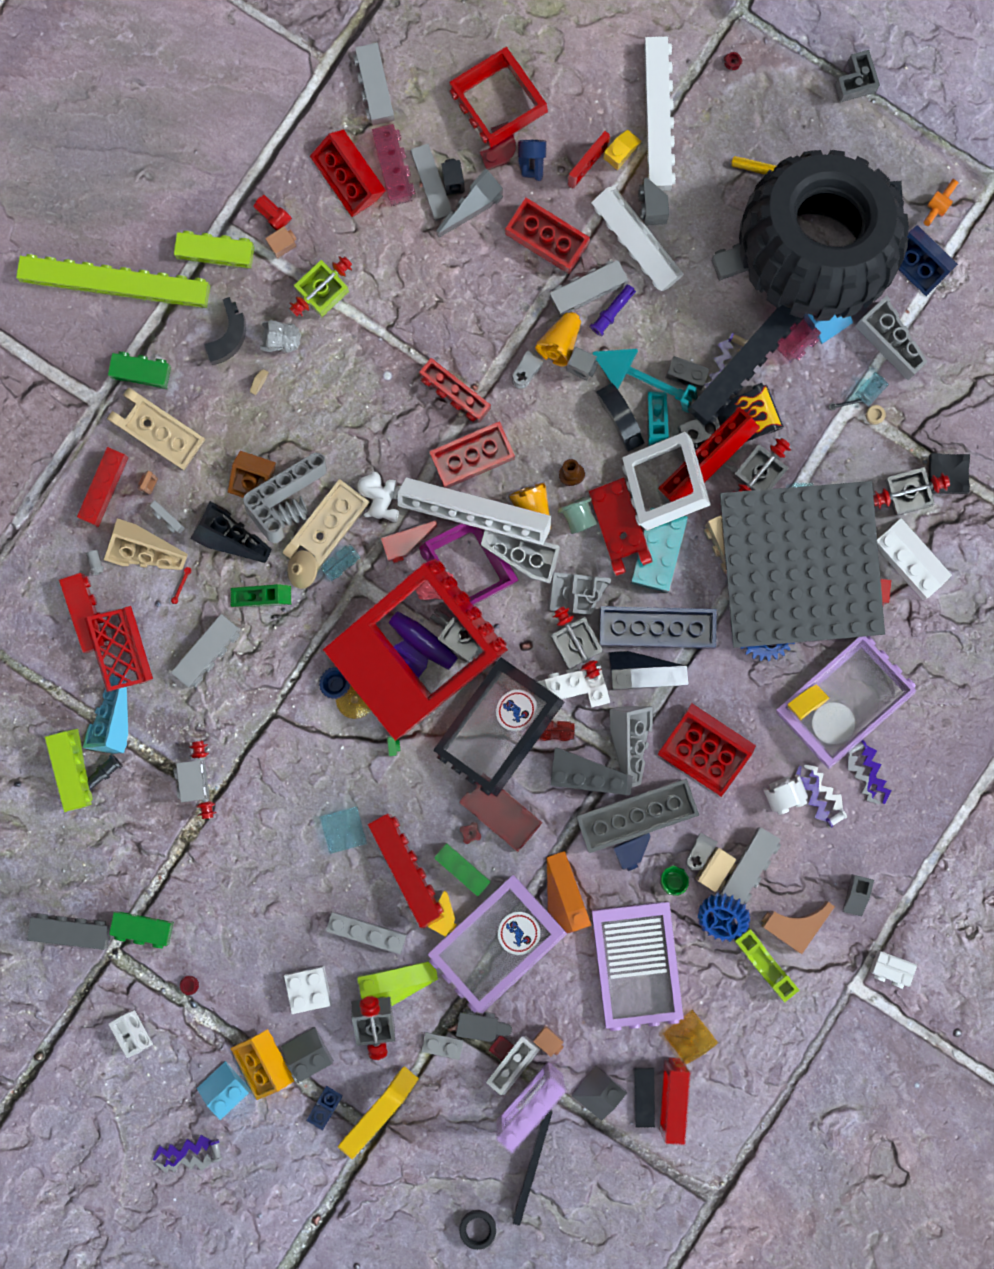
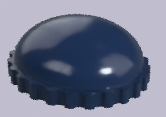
M337 667L325 670L320 677L319 686L325 697L327 696L331 699L341 698L350 689V683Z

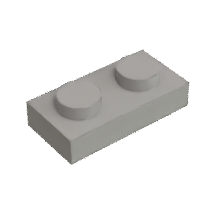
M156 500L150 504L153 508L152 513L159 520L163 518L167 521L165 526L173 533L175 531L181 533L185 529Z
M426 1032L422 1052L460 1060L464 1040Z

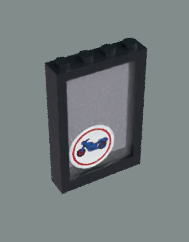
M500 657L433 751L438 754L436 758L444 764L447 762L451 763V769L459 775L462 772L466 774L465 779L473 785L476 782L481 785L480 790L488 796L492 793L497 797L565 702Z

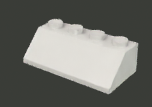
M902 518L877 538L878 551L922 600L929 598L952 576Z

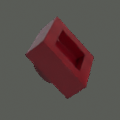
M499 1035L488 1050L503 1061L515 1045L504 1036Z

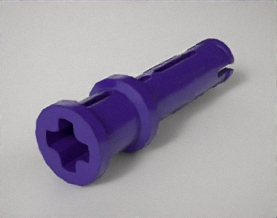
M626 284L606 310L601 311L598 319L589 325L590 329L602 337L606 328L614 323L615 316L636 293V290L629 284Z

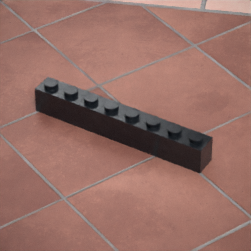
M783 305L777 308L687 411L703 425L708 421L712 423L719 415L717 413L719 408L724 409L731 402L729 397L733 393L735 395L739 393L743 388L741 383L745 379L749 381L756 373L753 371L757 365L761 367L768 358L765 356L769 352L773 354L780 346L777 342L781 338L785 340L792 332L791 326L793 324L797 326L803 318L790 315L791 309Z

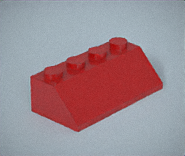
M344 129L329 133L310 155V158L351 217L356 216L371 206L386 192V189Z

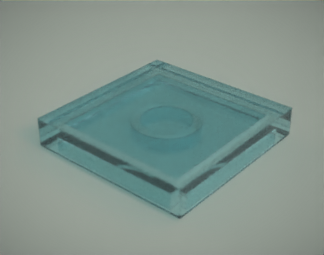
M358 807L320 817L330 854L367 844Z

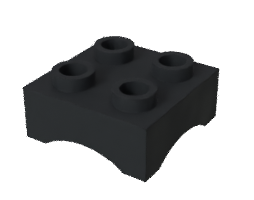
M931 453L929 455L928 481L931 482L933 475L936 478L940 477L942 472L944 476H948L950 486L947 487L948 491L942 488L939 490V494H968L970 492V454Z

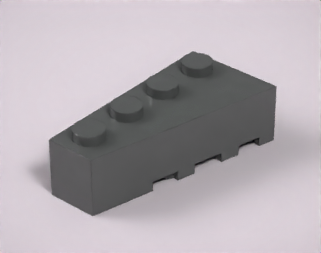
M555 747L550 786L631 795L633 776L562 748Z

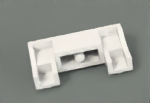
M577 668L566 670L567 674L559 676V672L547 675L548 679L538 681V683L561 699L588 693L591 708L610 703L602 670L599 671V676L591 680L589 677L584 678L587 674L586 671H578ZM527 690L536 701V718L546 702Z

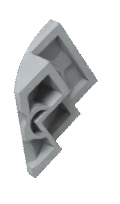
M553 572L547 610L556 611L564 606L565 609L570 608L568 610L569 613L591 615L596 603L601 599L605 588L610 584L611 578Z

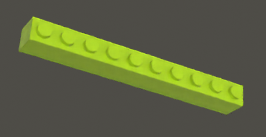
M33 254L20 256L16 277L22 283L207 308L211 287L203 278L190 280L182 275L169 277L168 274L158 272L157 275L150 274L146 270L133 272L130 268L120 267L119 270L112 269V266L102 264L101 267L94 266L90 262L77 264L69 259H64L62 262L56 261V258L53 257L41 259Z

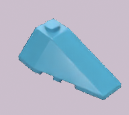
M111 674L109 679L111 686L117 685L120 678ZM127 687L106 692L105 688L103 693L104 701L100 708H96L95 713L97 716L94 723L88 726L83 748L111 754L124 753L128 738Z

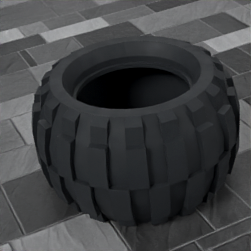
M821 150L803 152L800 157L798 155L793 158L790 156L780 161L773 171L769 170L758 182L754 192L749 196L740 223V257L743 268L748 269L749 281L760 293L764 291L767 293L766 300L776 308L783 305L791 309L790 315L803 318L805 314L813 315V320L830 321L834 315L837 318L842 316V319L855 315L861 310L862 306L867 308L883 295L885 289L891 285L904 260L908 243L909 222L908 213L904 214L903 211L904 201L899 191L896 190L895 186L889 187L890 179L879 168L874 171L868 167L869 162L859 156L856 157V160L846 157L844 151L830 150L828 154H823ZM815 214L831 218L845 226L856 240L845 246L820 244L802 231L798 225L797 216Z

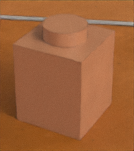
M285 226L265 238L277 259L297 247L295 244L297 238L292 230L287 231Z
M546 1025L533 1039V1042L550 1057L553 1054L557 1056L564 1047L562 1046L564 1043L563 1039Z

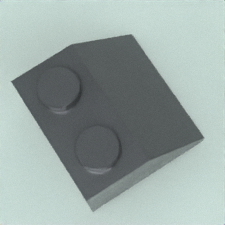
M316 1027L281 1046L288 1066L298 1083L334 1062Z

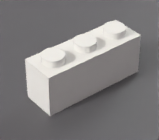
M522 1036L486 1083L500 1095H505L541 1048L527 1036Z

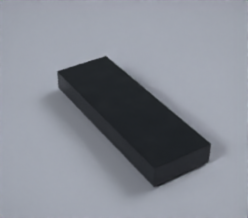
M654 1067L634 1068L635 1127L653 1128L655 1127Z

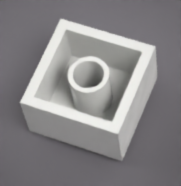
M324 966L284 975L292 1014L331 1006L332 1000Z

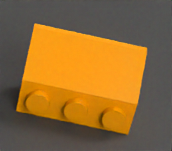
M268 1029L230 1048L256 1100L274 1094L294 1082L291 1071L284 1062L283 1056L279 1052L274 1038Z

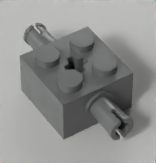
M436 608L434 613L440 618L432 614L430 619L444 627L443 632L438 637L440 642L468 662L471 661L476 653L483 652L469 633L468 639H461L460 632L464 633L467 630L455 615L449 618Z

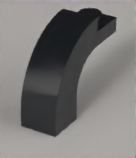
M230 297L222 299L229 320L226 333L220 339L204 344L212 366L223 363L233 357L241 348L246 336L245 316L243 313L236 314L239 312L236 301L232 302Z
M611 383L596 391L600 403L612 419L625 449L629 452L644 444L639 425L617 387Z

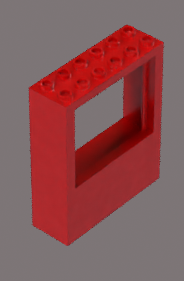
M436 559L423 563L323 649L395 741L407 734L508 651L506 642L495 634L494 627L483 619L480 609L472 605L468 594L460 590L456 579L453 576H449L445 571L444 564ZM426 580L483 650V652L432 694L376 625L380 619Z

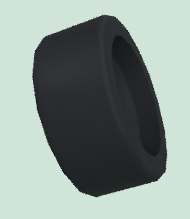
M472 1210L461 1220L459 1227L460 1238L471 1249H485L495 1240L496 1222L488 1212ZM475 1218L483 1219L489 1225V1234L482 1241H474L467 1235V1224Z

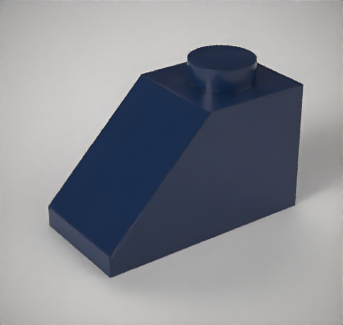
M650 833L613 847L623 870L627 868V871H631L638 867L637 864L642 861L650 840Z

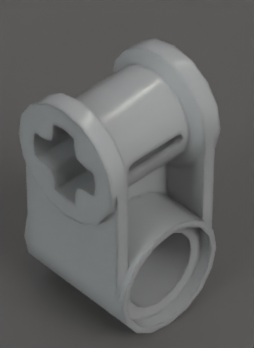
M527 351L513 374V385L518 389L526 388L544 361ZM523 375L525 377L524 380L518 381V377Z
M700 833L687 857L686 864L691 870L702 869L718 842ZM698 857V862H700V865H695L693 867V862L691 861V858L694 859Z

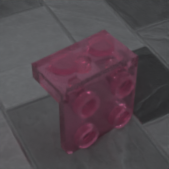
M803 320L797 326L795 324L791 326L792 332L785 340L781 338L777 342L780 344L777 350L790 363L795 359L799 361L806 354L805 350L809 346L813 348L820 341L818 337L821 332L817 328L812 331Z

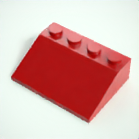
M691 703L657 755L722 797L752 756L756 745Z

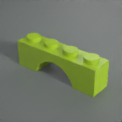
M750 928L741 937L739 936L734 940L783 1002H786L800 991Z

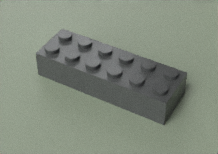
M682 779L577 815L576 818L588 853H592L700 815L687 779Z

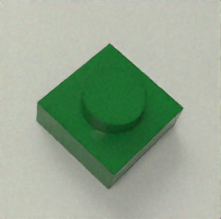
M387 737L389 756H398L397 752L401 751L400 740L395 741L392 737Z

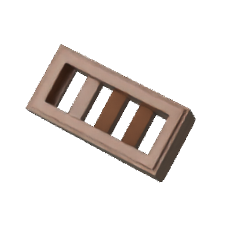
M146 471L137 489L150 495L158 481V477L152 472Z

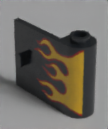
M763 383L752 386L753 390L730 399L731 402L724 409L720 407L717 411L720 426L739 407L753 418L760 429L746 442L784 428L768 385H763Z

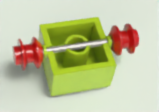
M339 256L340 261L338 263L332 262L333 270L320 260L294 285L296 292L301 297L296 296V302L294 304L290 302L291 307L289 309L296 317L299 315L303 317L302 312L304 310L309 311L310 305L322 318L349 293L346 284L338 277L339 275L346 277L345 271L347 269L352 271V263L345 256L343 258Z

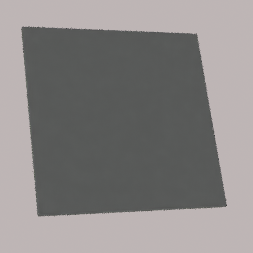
M872 481L720 493L733 648L885 635Z

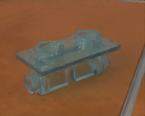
M345 545L336 553L340 558L336 561L334 557H331L323 564L321 570L331 581L340 577L348 567L353 566L360 558V555L351 545Z

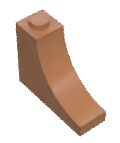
M825 901L819 909L802 917H787L772 910L764 915L761 920L763 922L761 926L794 950L803 954L835 906Z

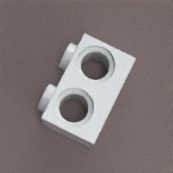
M135 1010L109 1023L126 1058L134 1056L153 1045Z

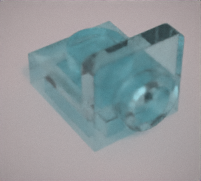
M874 372L855 395L866 405L870 406L889 384L883 377Z

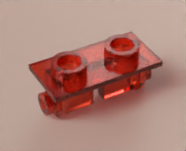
M551 721L539 739L542 741H549L551 739H559L560 741L574 740L575 723H571V721H557V728H554L553 721Z

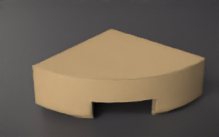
M263 369L254 377L250 388L251 393L256 395L268 376V371Z

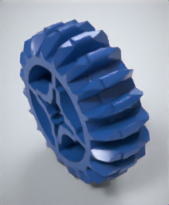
M726 892L722 896L719 893L715 894V896L711 894L703 900L702 905L699 907L698 919L699 925L702 926V931H708V936L713 935L715 940L720 938L722 942L725 939L731 942L733 939L736 940L739 936L741 937L748 930L750 923L749 910L746 909V904H740V899L735 900L733 895L728 897Z

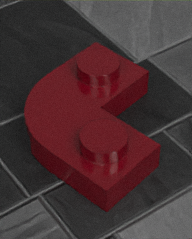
M509 122L492 127L491 132L494 133ZM513 134L496 144L497 146L480 151L481 159L487 170L505 165L513 157L516 151V140Z

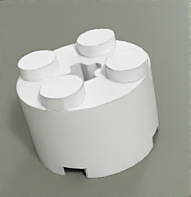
M794 775L795 779L791 780L789 776L769 784V789L763 788L773 812L781 815L789 811L788 808L795 805L796 807H801L807 804L806 799L808 795L799 775Z

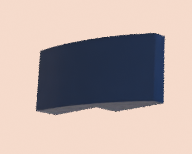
M326 1086L306 1121L323 1131L343 1095Z

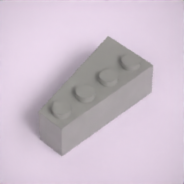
M887 295L855 327L909 380L927 363V360L916 342L912 340L909 330L901 322L900 315L892 307L891 300Z

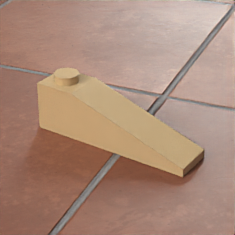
M117 518L104 560L121 566L139 564L140 567L154 565L161 569L182 570L188 554L140 526Z

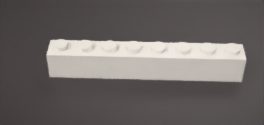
M645 37L648 179L662 191H670L672 184H675V173H672V166H675V154H671V147H674V136H671V129H674V117H670V110H673V99H670V92L673 91V80H669V73H672V62H669V55L672 54V44L668 43V37Z
M410 478L404 480L398 491V506L541 545L544 544L550 532V515Z

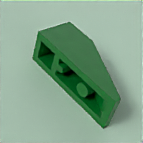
M274 584L231 588V607L291 605V586Z

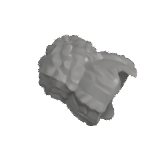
M276 320L262 322L265 330L263 332V345H260V348L263 351L273 352L282 350L287 353L298 349L301 339L298 327L294 324H285Z

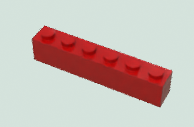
M741 407L695 451L704 483L760 429L753 418ZM686 461L658 488L670 502L688 496L694 491Z
M387 813L369 823L368 826L419 927L426 928L444 918V908L439 901L436 902L433 896L435 891L431 884H427L425 880L427 876L423 868L418 867L416 863L418 858L413 850L410 851L407 845L409 843L405 833L400 832L398 828L400 823L397 817Z

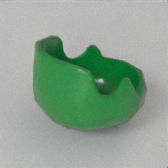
M672 865L661 874L660 885L667 894L679 896L687 890L689 877L684 869Z

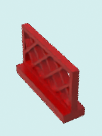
M131 606L85 618L106 692L147 683L153 679ZM118 615L120 621L118 627L109 622L111 616ZM97 619L104 623L100 631L93 628L92 620ZM106 625L115 630L112 638L103 634ZM117 633L124 636L125 642L123 645L114 641ZM100 637L109 642L105 650L98 644ZM112 644L121 649L117 657L108 652ZM123 651L130 654L131 660L129 663L119 659ZM106 655L115 660L111 668L104 664L103 660ZM117 662L126 667L123 675L114 671ZM129 669L135 672L137 680L131 681L125 677ZM111 673L120 678L115 686H111L109 681Z

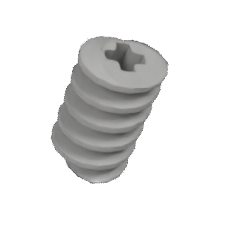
M299 496V503L295 499H292V505L285 501V508L278 504L277 511L271 507L273 513L280 520L282 528H285V522L291 526L292 519L299 523V516L306 520V514H308L302 496Z

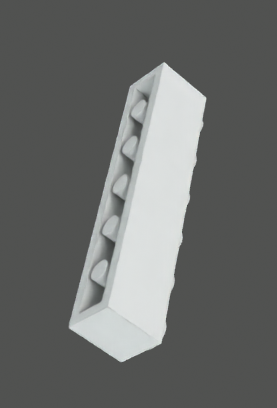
M615 186L607 187L591 202L594 205L595 212L605 219L607 227L616 233L618 241L627 247L630 256L638 261L641 265V270L650 276L653 280V285L658 290L664 291L669 289L684 275Z

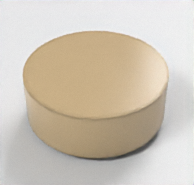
M879 405L871 406L865 414L866 420L872 425L880 424L886 416L885 410Z

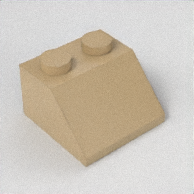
M715 847L703 868L696 875L695 880L714 892L717 890L721 891L726 883V880H724L728 873L731 874L736 867V859L722 849Z

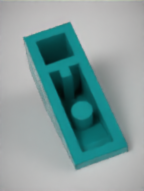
M648 392L649 447L669 438L666 392Z

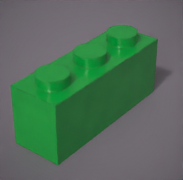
M119 351L118 354L112 353L108 376L115 380L167 389L171 366L164 359L156 358L153 361L148 360L147 356L137 355V357H131L129 353Z
M448 843L434 857L435 860L477 896L491 882Z
M116 911L113 913L109 935L114 936V940L125 941L126 939H131L134 944L144 945L147 942L152 943L154 948L163 949L164 946L170 944L174 922Z

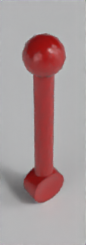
M190 567L184 569L185 574L175 596L171 599L172 604H177L179 601L178 597L187 576L192 573Z

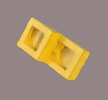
M816 684L787 704V707L801 721L811 711H816L830 698Z

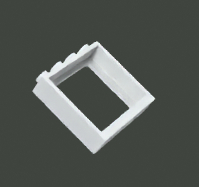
M686 432L622 457L624 462L622 469L628 477L626 484L633 496L631 503L637 511L635 518L638 525H642L646 530L710 506L694 445ZM682 447L694 490L693 493L646 512L634 466Z

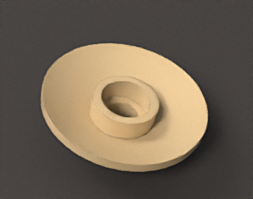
M301 550L296 552L288 563V578L294 587L305 589L316 578L317 562L315 557L308 551Z

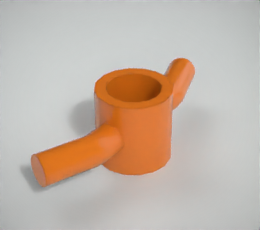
M952 179L943 193L939 191L935 193L927 205L931 211L923 222L925 226H930L937 214L943 217L953 201L949 199V196L959 182Z

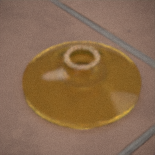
M350 685L347 693L341 698L336 699L337 707L348 718H363L371 710ZM353 696L358 697L357 703L351 702Z

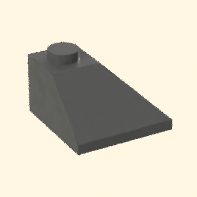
M595 1066L571 1096L602 1121L618 1106L626 1096L627 1091L598 1066Z

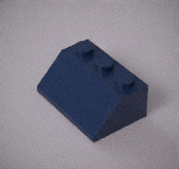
M916 225L908 233L907 250L899 271L927 296L958 264L929 235Z

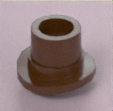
M574 459L566 460L559 470V479L566 486L578 485L585 478L584 468Z

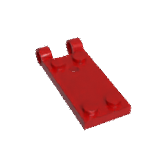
M623 477L590 490L589 494L616 576L626 573L622 558L638 552L643 565L652 563L653 559L642 527L638 525L635 518L637 512L631 503L632 497L627 487L626 479ZM622 533L627 534L625 539L620 538Z

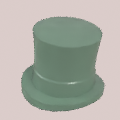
M590 496L582 497L558 510V514L563 513L571 534L584 531L597 524L588 503L592 500Z

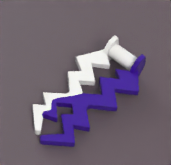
M804 765V768L811 770L809 777L817 778L814 785L809 784L810 778L800 777L805 790L812 791L808 805L819 807L815 818L827 822L829 827L832 828L833 825L847 818V814L843 810L841 794L832 795L833 788L821 785L824 773H817L818 767ZM801 766L798 767L796 775H801ZM819 792H827L826 800L836 801L833 810H839L840 812L828 819L830 811H824L827 802L817 800Z

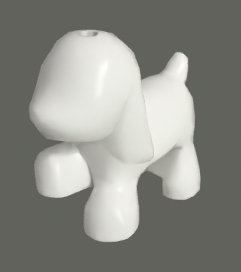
M372 472L358 481L357 488L359 494L373 499L370 510L364 514L365 517L384 518L397 523L399 511L396 509L387 510L392 499H398V491L401 486H396V480L386 481L383 487L380 475L377 472Z

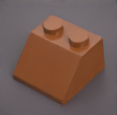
M239 451L232 465L227 493L243 498L246 493L273 478L276 462Z

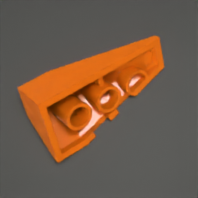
M563 851L547 857L548 913L566 933H571L589 927L591 923L567 855Z

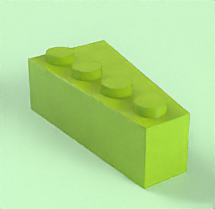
M74 729L46 736L45 740L64 812L92 805L91 801L93 798L88 786L79 730Z

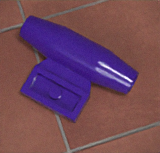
M397 611L388 622L404 640L397 643L394 648L418 678L427 668L428 659L447 670H450L457 661L458 657L446 645L440 642L437 636L412 618Z

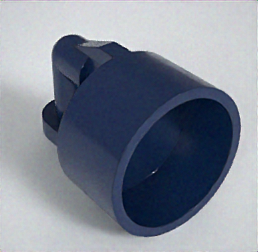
M518 140V162L522 177L535 178L536 181L542 180L543 160L546 158V140ZM530 158H535V169H530Z

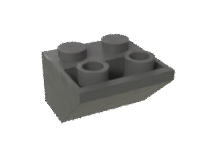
M643 178V183L639 185L638 200L639 202L642 201L641 209H639L640 219L643 220L645 226L667 224L669 217L668 195L648 178Z

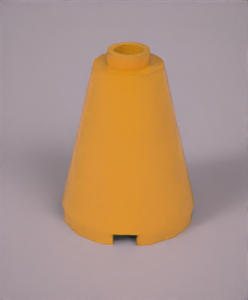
M574 312L565 313L538 340L535 349L545 360L550 358L554 360L552 364L558 366L568 365L581 325L579 315Z
M545 482L535 484V488L534 486L526 487L509 495L514 506L549 515Z

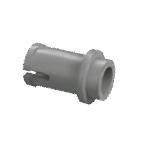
M98 550L87 552L86 556L90 565L89 572L92 575L102 574L104 566H101Z

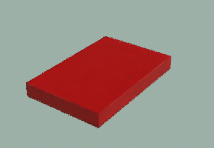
M604 131L569 173L568 186L572 189L576 187L608 148L610 140L608 132Z

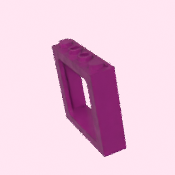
M462 523L423 543L419 547L420 554L426 562L433 559L438 561L439 558L435 550L468 533H473L481 546L485 529ZM484 547L482 549L497 573L499 582L470 596L469 601L473 606L509 588L518 581L510 564Z

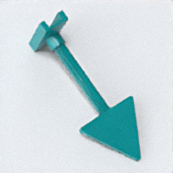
M638 349L593 352V355L597 356L596 360L617 389H619L625 376L628 374L674 396L675 399L681 402L682 411L690 413L687 411L690 407L689 402L698 398L696 387L690 384L686 391L680 388L677 389L631 367Z

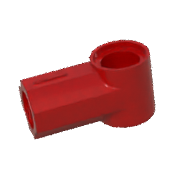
M265 195L260 196L253 205L276 231L286 226L292 220V217L283 208L277 207Z

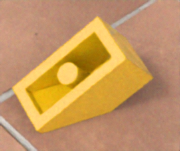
M627 129L607 148L603 159L618 171L642 141Z
M444 890L439 899L444 908V918L428 927L446 937L448 933L455 929L457 924L454 923L456 918L449 894Z

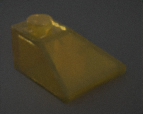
M693 1009L684 1015V1019L679 1020V1023L673 1024L662 1033L686 1065L703 1056L718 1044V1041Z

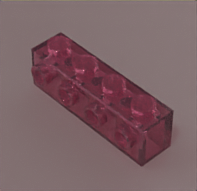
M394 124L372 129L391 206L413 201L412 195L415 194L413 183L409 184L408 177L411 176L409 166H404L403 159L406 158L404 147L400 148L398 141L401 140L399 129L395 130Z

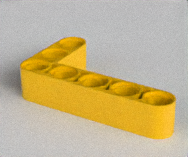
M403 1066L384 1093L344 1137L337 1148L350 1159H353L399 1108L419 1078Z

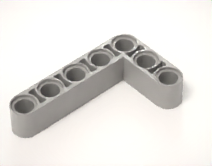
M313 453L244 495L243 502L247 514L270 542L277 543L284 537L281 522L270 508L326 474L325 457L321 453Z

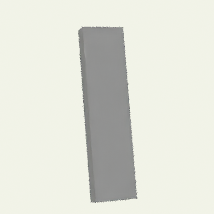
M425 144L413 148L411 153L435 221L444 219L452 210L430 146Z

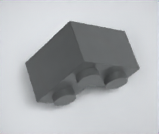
M865 50L851 54L847 62L851 74L839 77L835 83L840 103L876 93L880 86L870 51Z

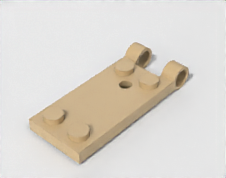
M128 387L123 396L136 405L126 419L114 411H111L107 419L182 470H185L206 439ZM150 420V426H144V421Z
M339 479L286 546L283 554L291 559L299 550V547L302 546L315 556L318 572L322 564L370 502ZM318 533H322L324 537L323 539L318 540L316 538V535Z

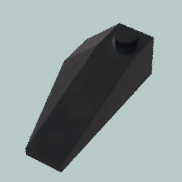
M209 501L190 539L206 548L266 563L272 549L258 536L246 531L243 523H237L230 517L232 514L229 511Z

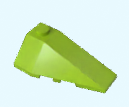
M427 961L359 975L357 979L361 999L367 996H374L376 998L390 997L393 1006L438 980L437 970Z

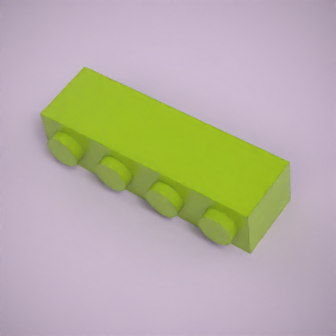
M183 231V233L177 232L174 255L179 260L252 269L255 246L247 238L234 240L230 236L221 235L219 238L213 237L209 233L195 235L194 232Z

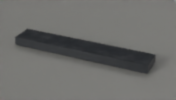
M552 1108L540 1122L514 1213V1225L519 1226L522 1222L552 1117Z

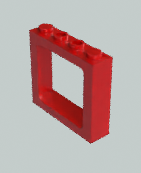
M507 46L449 82L451 88L449 90L450 95L454 100L459 101L461 111L464 115L468 114L470 124L474 129L477 128L479 130L481 140L484 144L487 142L490 148L548 113L547 103ZM508 68L535 107L494 133H490L464 96V93L500 70Z
M669 1057V1060H664L659 1131L665 1144L685 1145L690 1071L684 1061H681V1058Z

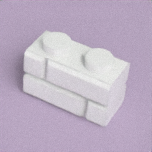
M878 950L870 972L875 974V979L883 982L886 979L892 980V985L903 989L904 985L910 987L917 965Z

